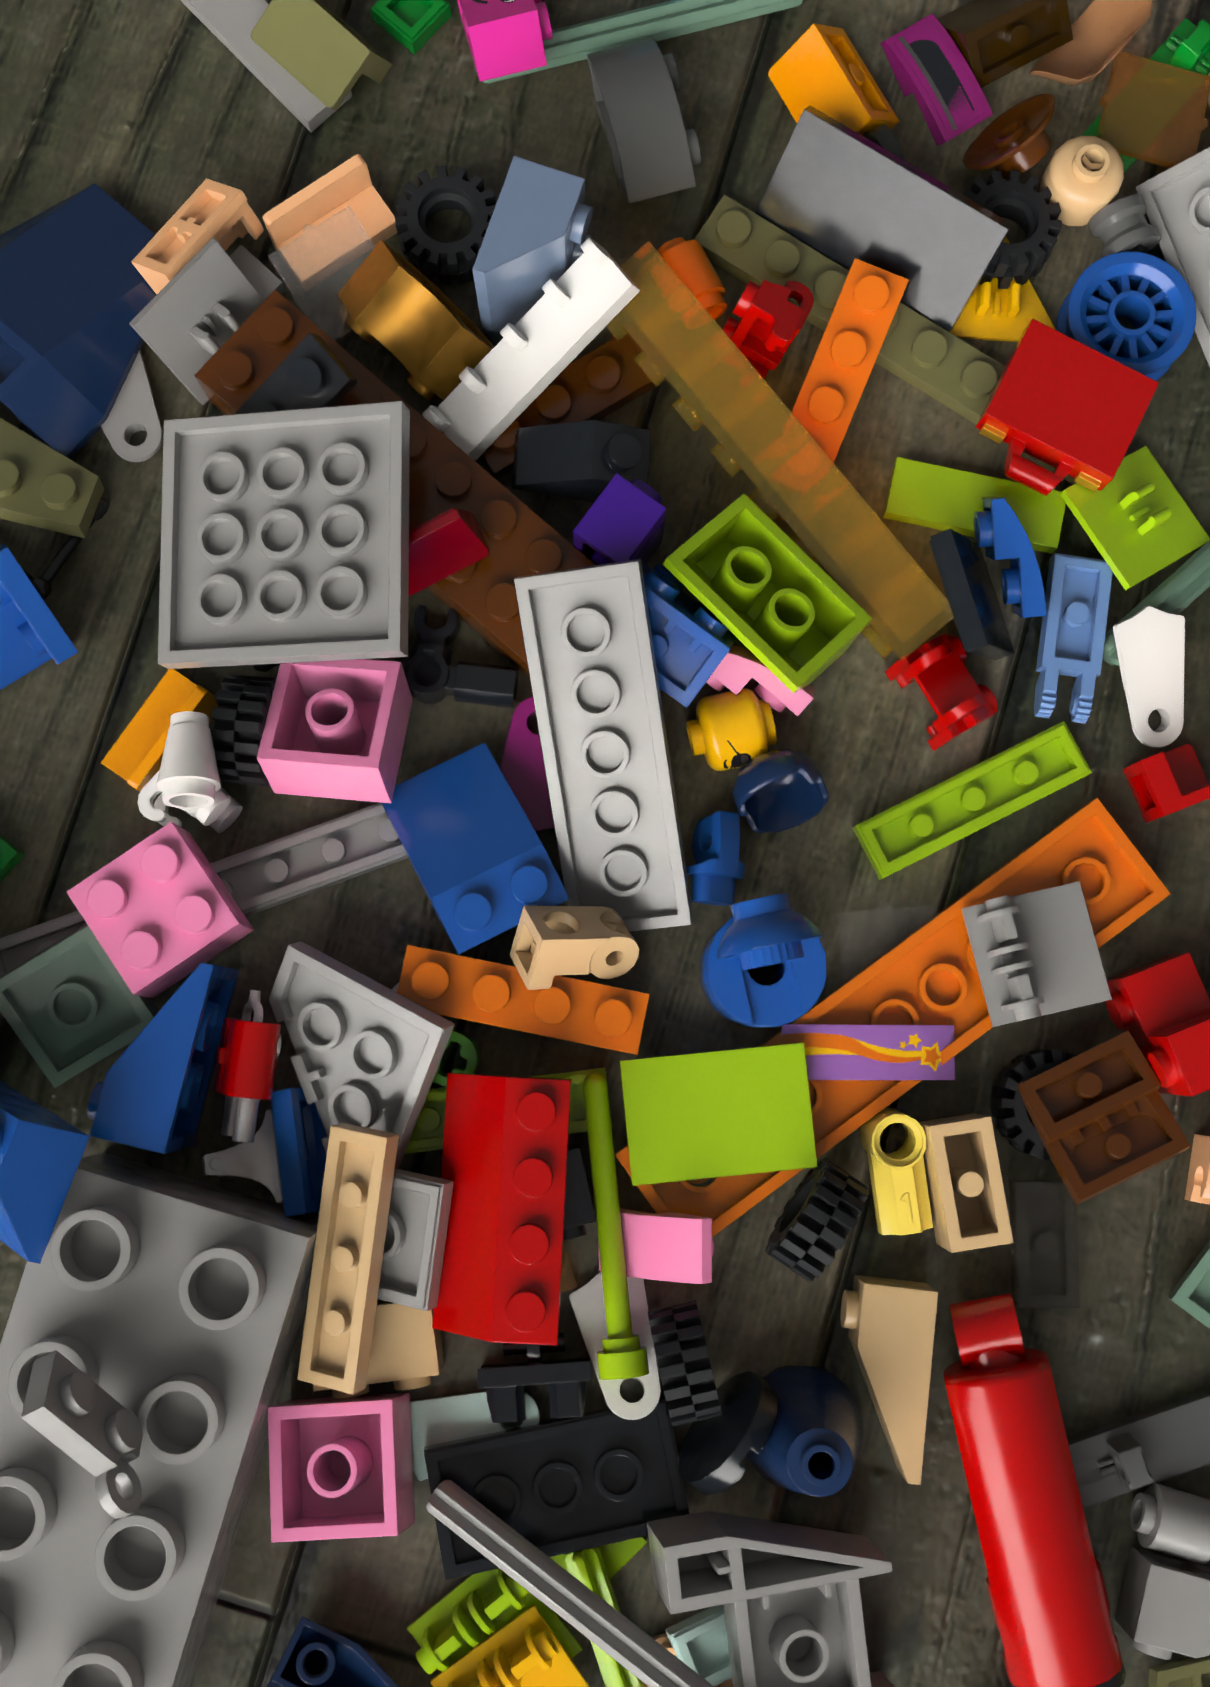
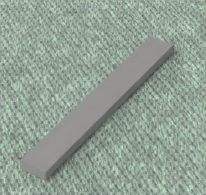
M377 803L210 864L246 917L407 859L408 856L382 804ZM75 911L0 938V976L87 924L80 912Z

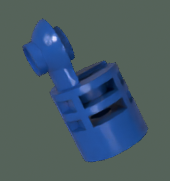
M788 893L765 896L731 905L733 917L724 923L707 941L700 958V984L709 1004L725 1019L745 1027H776L800 1018L817 1002L827 978L826 953L819 940L820 937H823L819 928L807 917L792 910ZM773 966V976L767 985L756 983L748 972L749 969Z

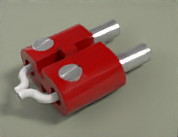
M250 990L249 1000L244 1006L242 1019L223 1018L220 1047H217V1071L214 1091L226 1095L221 1135L232 1136V1141L254 1142L259 1101L261 1099L272 1100L275 1069L277 1068L281 1049V1024L263 1022V1007L260 1003L261 991ZM254 1010V1018L251 1020V1014Z

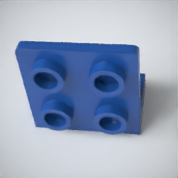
M5 543L0 545V690L52 658L58 665L78 653Z
M657 563L654 569L643 564L642 570L660 689L687 708L729 652L736 636L703 604L698 603L684 593L682 589L685 586L662 564Z

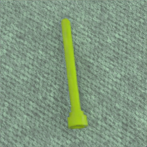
M593 1073L585 1078L583 1092L608 1337L602 1338L603 1350L597 1352L599 1379L601 1380L628 1379L649 1374L647 1347L640 1346L639 1335L632 1332L607 1081L601 1074Z

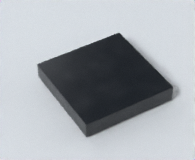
M951 528L930 536L931 540L929 542L964 651L993 660L1015 654L981 548H977L975 541Z

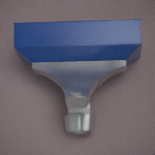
M302 1088L274 1091L272 1093V1100H270L271 1110H266L265 1118L260 1129L255 1134L254 1142H242L234 1147L204 1155L202 1157L203 1173L206 1176L217 1175L223 1180L243 1177L263 1184L271 1191L277 1203L282 1202L285 1217L319 1213L327 1156L321 1139L326 1137L327 1134L315 1102L307 1103Z

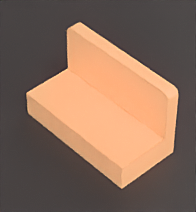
M360 154L351 157L266 212L262 217L274 248L305 292L372 250L381 239L386 241L397 233L395 216L372 185L367 164Z

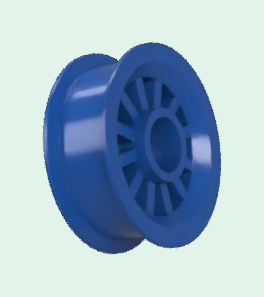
M1142 252L1114 253L1097 260L1080 275L1073 289L1061 305L1057 317L1056 330L1157 381L1184 352L1192 339L1196 325L1195 300L1189 285L1182 275L1164 260ZM1115 315L1128 318L1133 323L1135 330L1121 326Z

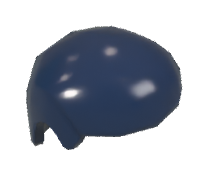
M775 749L756 755L738 771L732 791L739 814L745 817L750 828L757 833L781 832L800 826L818 815L829 801L828 790L815 762L802 752L792 751L791 749Z

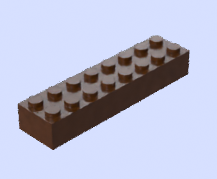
M274 290L195 374L210 402L225 415H234L309 333L318 334L358 380L357 384L336 406L403 401L410 410L409 530L451 508H457L474 514L490 548V554L487 557L426 589L449 609H455L459 618L530 678L514 579L518 576L594 566L595 564L279 292Z

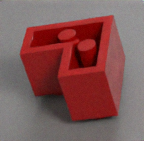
M1190 953L1168 955L1107 979L1112 1000L1105 1001L1108 1014L1118 1029L1130 1032L1162 1084L1157 1090L1158 1093L1192 1097L1210 1090V999Z

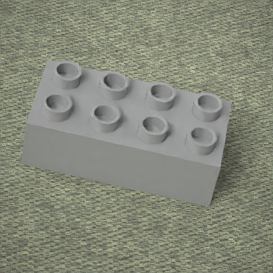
M104 1152L81 1158L40 1264L28 1261L26 1263L0 1343V1687H191L268 1436V1407L278 1403L306 1312L318 1216L305 1214L285 1217L284 1209L281 1205ZM55 1350L60 1352L81 1371L87 1373L96 1384L121 1405L131 1410L141 1424L143 1438L139 1458L128 1463L135 1470L140 1480L142 1501L139 1509L124 1518L116 1519L102 1508L95 1489V1476L21 1418L33 1363L35 1360ZM115 1480L117 1491L122 1497L121 1487Z

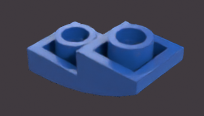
M982 498L983 511L975 512L974 514L975 541L977 548L985 547L986 557L993 560L1010 559V568L1002 569L1001 589L1004 604H1012L1013 613L1022 618L1047 616L1041 572L1026 531L1004 498Z

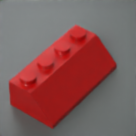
M447 1073L441 1178L454 1181L438 1303L437 1307L433 1308V1329L488 1342L557 1346L560 1324L572 1079Z

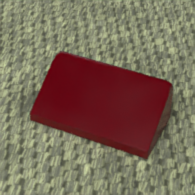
M451 508L409 530L408 597L490 554L488 543L473 513Z

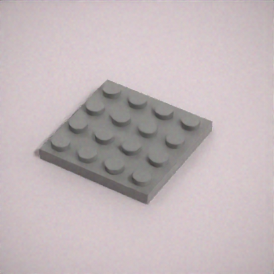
M403 401L164 420L158 631L159 665L167 669L408 657L410 410Z

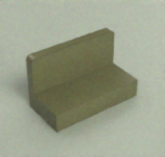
M272 0L251 32V39L323 104L333 110H337L361 74L380 84L393 65L321 0Z

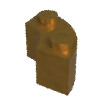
M382 239L338 293L339 298L350 314L346 320L348 325L367 342L374 344L378 340L409 371L410 374L406 378L408 383L420 395L431 402L437 396L445 400L462 382L459 374L467 366L474 369L495 347L474 322L446 294Z

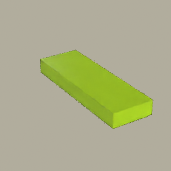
M897 457L892 468L883 518L942 531L951 528L962 535L975 537L974 514L975 512L983 511L982 498L1000 497L1006 500L1018 517L1033 550L1053 554L1058 548L1066 503L1060 495L1062 491L1052 490L1047 496H1044L1019 482Z

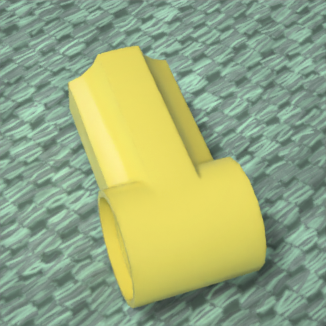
M885 1108L860 1127V1140L864 1150L867 1152L878 1233L881 1235L900 1236L922 1233L926 1229L933 1228L923 1158L926 1150V1135L923 1127L916 1119L894 1108ZM901 1123L905 1130L903 1145L895 1152L884 1153L880 1146V1135L883 1129L890 1124Z

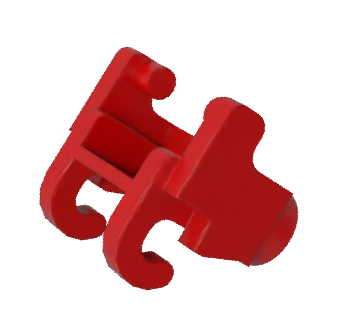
M764 279L762 284L758 285L749 280L732 312L741 318L740 322L729 316L712 347L722 353L719 358L720 361L740 372L742 377L739 387L749 395H755L760 389L768 371L777 368L795 336L802 329L813 307V294L804 284L797 281H787L785 286ZM787 299H795L798 302L799 306H796L793 303L787 301Z
M945 633L904 655L884 671L890 682L896 680L901 689L913 683V679H915L937 714L938 719L926 728L931 737L927 742L933 751L994 716L998 708L993 692L985 685L976 684L965 667L967 655L962 642L956 636L946 635Z

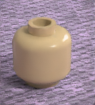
M1078 136L1067 140L1054 152L1041 178L1040 192L1048 186L1052 193L1048 205L1059 202L1061 213L1057 220H1062V224L1067 226H1084L1088 224L1089 220L1098 211L1111 204L1115 199L1124 180V164L1119 152L1108 141L1096 136Z

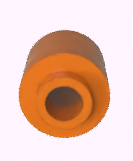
M678 237L658 248L654 254L655 261L652 263L649 273L674 319L677 322H683L689 331L701 329L718 319L727 309V303L723 298L726 289L698 240L685 241L684 238Z

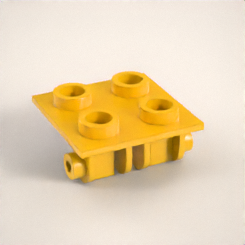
M535 1604L452 1663L445 1672L441 1671L430 1680L433 1687H590Z

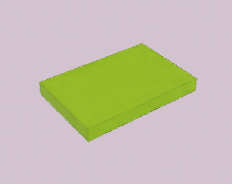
M804 1043L620 1060L632 1186L818 1167Z

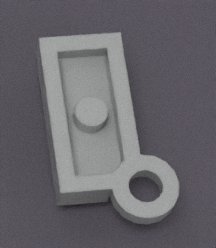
M57 1350L35 1360L21 1418L95 1476V1489L102 1508L110 1516L118 1519L134 1513L139 1509L142 1501L140 1480L135 1470L128 1463L139 1458L143 1433L137 1416L131 1410L121 1405L96 1384L87 1373L77 1368ZM115 1480L121 1487L122 1497L117 1491Z

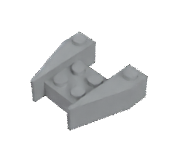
M712 1511L647 1522L653 1584L669 1613L677 1614L724 1605L733 1687H894L881 1670L869 1671L859 1578L892 1572V1563L866 1536Z

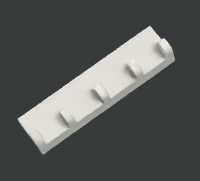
M590 237L580 246L584 253L557 281L550 278L542 286L545 294L515 326L510 323L506 324L500 331L503 338L474 369L467 366L459 374L462 382L438 407L430 405L422 413L426 420L440 432H443L447 438L474 461L484 453L641 291L604 247Z

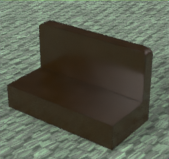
M973 0L937 19L952 40L956 42V46L965 58L980 88L1073 40L1067 0Z

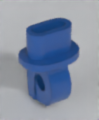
M717 811L697 823L692 841L695 865L686 866L687 876L692 877L691 902L731 906L735 903V880H743L745 871L744 863L739 861L740 819L738 813Z

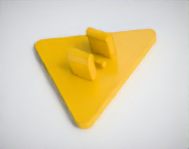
M1005 237L1003 243L1010 244L1007 237ZM1013 277L1008 289H998V278H992L991 282H984L982 285L978 284L950 333L964 339L1018 342L1032 318L1053 329L1055 327L1029 279L1027 283L1021 285L1017 284Z

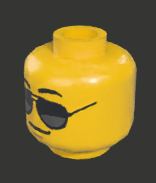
M746 688L741 689L737 695L729 691L701 698L696 705V719L686 721L692 755L704 754L707 764L715 771L745 766L756 755L768 752V746L774 745L777 742L770 704L766 703L763 699L759 700L752 690Z

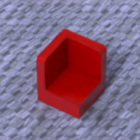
M1190 744L1182 745L1164 753L1160 752L1122 769L1145 823L1210 798V785Z

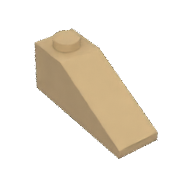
M854 1275L853 1291L844 1290L840 1313L841 1327L849 1328L848 1337L897 1469L908 1484L921 1485L938 1291L927 1283Z

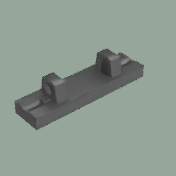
M1210 1388L1067 1437L1083 1508L1210 1464Z

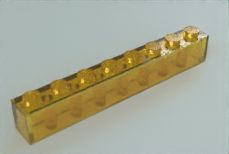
M648 241L620 266L641 291L610 321L606 328L618 342L626 334L641 351L633 359L639 368L656 387L664 380L679 397L672 404V407L693 432L703 425L717 442L709 451L731 477H734L741 471L755 488L748 497L772 521L779 517L793 533L790 538L873 618L861 633L883 659L892 652L898 660L902 661L954 618L949 601Z

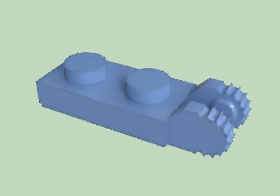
M1054 553L1049 559L1045 592L1047 616H1042L1036 671L1040 672L1034 696L1033 714H1035V717L1049 718L1057 700L1056 692L1059 675L1076 677L1069 704L1071 722L1086 724L1090 717L1095 680L1101 675L1113 574L1105 560Z

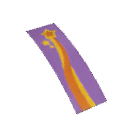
M782 1025V1044L804 1043L808 1080H955V1056L941 1066V1050L954 1041V1025Z

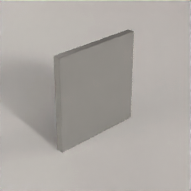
M212 238L129 324L195 399L204 405L209 398L196 379L195 374L264 300L217 240Z

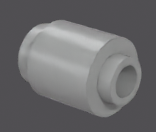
M1156 1483L1149 1485L1144 1493L1139 1492L1135 1496L1130 1511V1525L1132 1530L1137 1532L1138 1540L1142 1547L1198 1564L1209 1562L1210 1499Z

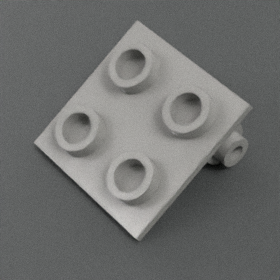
M1080 881L1013 897L1009 895L987 900L983 904L961 909L992 1027L1112 1000Z

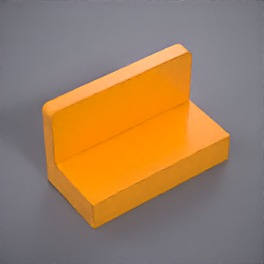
M813 23L768 72L770 80L796 123H798L803 110L810 105L860 135L881 124L888 126L891 130L900 122L843 28Z
M168 669L101 761V764L141 792L143 787L160 770L170 727V716L183 711L200 712L209 717L210 724L212 721L213 707H218L215 696L202 686L193 683L175 669Z

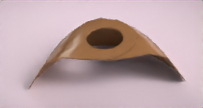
M1094 0L1071 25L1073 40L1043 55L1029 74L1070 86L1090 83L1149 19L1153 0Z

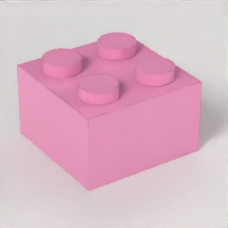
M355 659L280 663L257 754V760L274 793L392 803L413 702L401 662Z
M173 822L168 823L67 891L68 896L132 994L137 996L155 998L192 973L201 962H208L254 931L190 832Z
M410 1392L360 1395L350 1398L297 1399L268 1407L271 1543L398 1536L415 1523Z

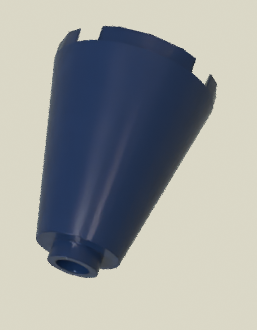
M794 1365L779 1367L763 1377L770 1387L776 1391L779 1404L776 1423L764 1449H761L759 1454L750 1449L747 1457L755 1470L764 1479L779 1488L816 1497L832 1495L841 1490L848 1482L861 1449L863 1419L860 1407L846 1384L826 1369Z

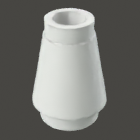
M183 711L170 716V727L156 787L163 791V803L168 806L182 809L208 807L214 804L215 792L221 789L209 728V717L203 713Z

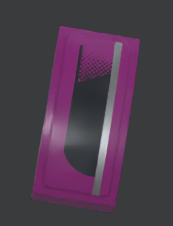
M933 14L928 15L880 43L904 97L912 93L914 94L936 146L951 140L993 115L985 95L965 58Z

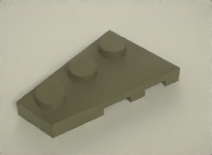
M0 418V519L86 538L105 489L99 476Z

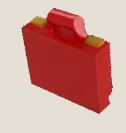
M1032 318L1024 329L975 427L980 430L979 434L999 444L1002 441L1008 444L1004 475L1032 490L1047 496L1067 475L1075 478L1074 482L1093 492L1096 490L1101 491L1114 479L1159 382ZM1022 452L1054 467V471L1052 472L1022 457Z

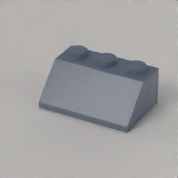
M514 156L472 269L482 332L494 346L503 338L500 331L506 324L510 323L515 326L545 294L542 286L550 278L557 281L584 253L580 246L589 237L593 239L592 235L587 234L592 219L593 207L585 205V179Z

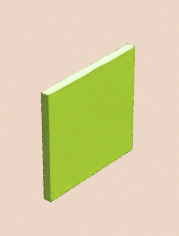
M1147 446L1124 457L1114 479L1101 491L1096 490L1093 492L1076 483L1060 493L1125 591L1202 547L1210 540Z

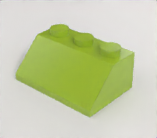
M744 493L670 554L662 564L793 693L810 685L849 648L873 619Z

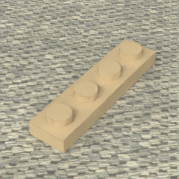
M346 1123L330 1126L297 1380L352 1395L366 1388L398 1147V1134Z

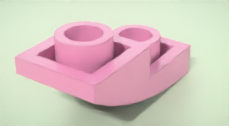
M732 645L729 652L706 682L719 692L726 686L737 695L749 680L754 678L759 683L754 690L766 703H769L778 712H782L787 707L797 716L814 699V688L808 685L793 693L750 650L737 645Z
M620 1208L626 1273L628 1277L681 1283H712V1257L714 1253L712 1218L677 1212L653 1214ZM598 1243L599 1271L601 1272L599 1243Z

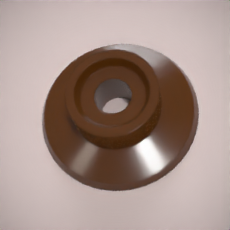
M1039 94L1030 97L998 116L970 144L964 155V165L974 171L986 170L995 166L997 171L1001 170L1003 179L1008 178L1011 170L1020 171V174L1032 168L1045 156L1052 144L1044 128L1050 122L1055 111L1054 96L1051 94Z

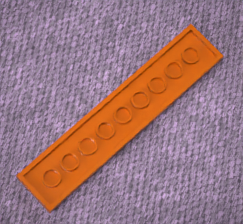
M1095 798L790 1024L954 1025V1041L941 1050L942 1066L993 1028L965 926L962 908L983 904L985 901L1007 895L1013 897L1080 881L1098 948H1100L1171 893L1100 800ZM782 1030L759 1047L781 1045ZM808 1080L817 1159L922 1080ZM628 1144L615 1152L614 1155L631 1177ZM803 1169L712 1178L713 1181L705 1186H694L692 1184H701L710 1178L679 1181L681 1184L676 1181L636 1186L656 1213L677 1212L712 1218V1237H714Z

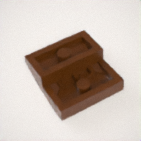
M1128 1030L1017 1086L1030 1118L1076 1205L1186 1151L1191 1146L1157 1091L1162 1084Z

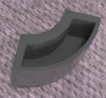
M653 38L586 54L596 111L608 141L617 185L628 203L696 187L693 166L701 163L700 148L695 130L693 128L685 130L675 93V91L679 90V78L673 55H662Z

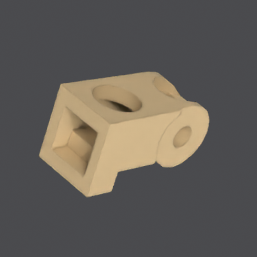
M523 906L510 957L527 990L551 989L555 975H588L592 973L600 979L618 978L635 965L639 958L640 949L626 928L619 913L612 908L603 906Z

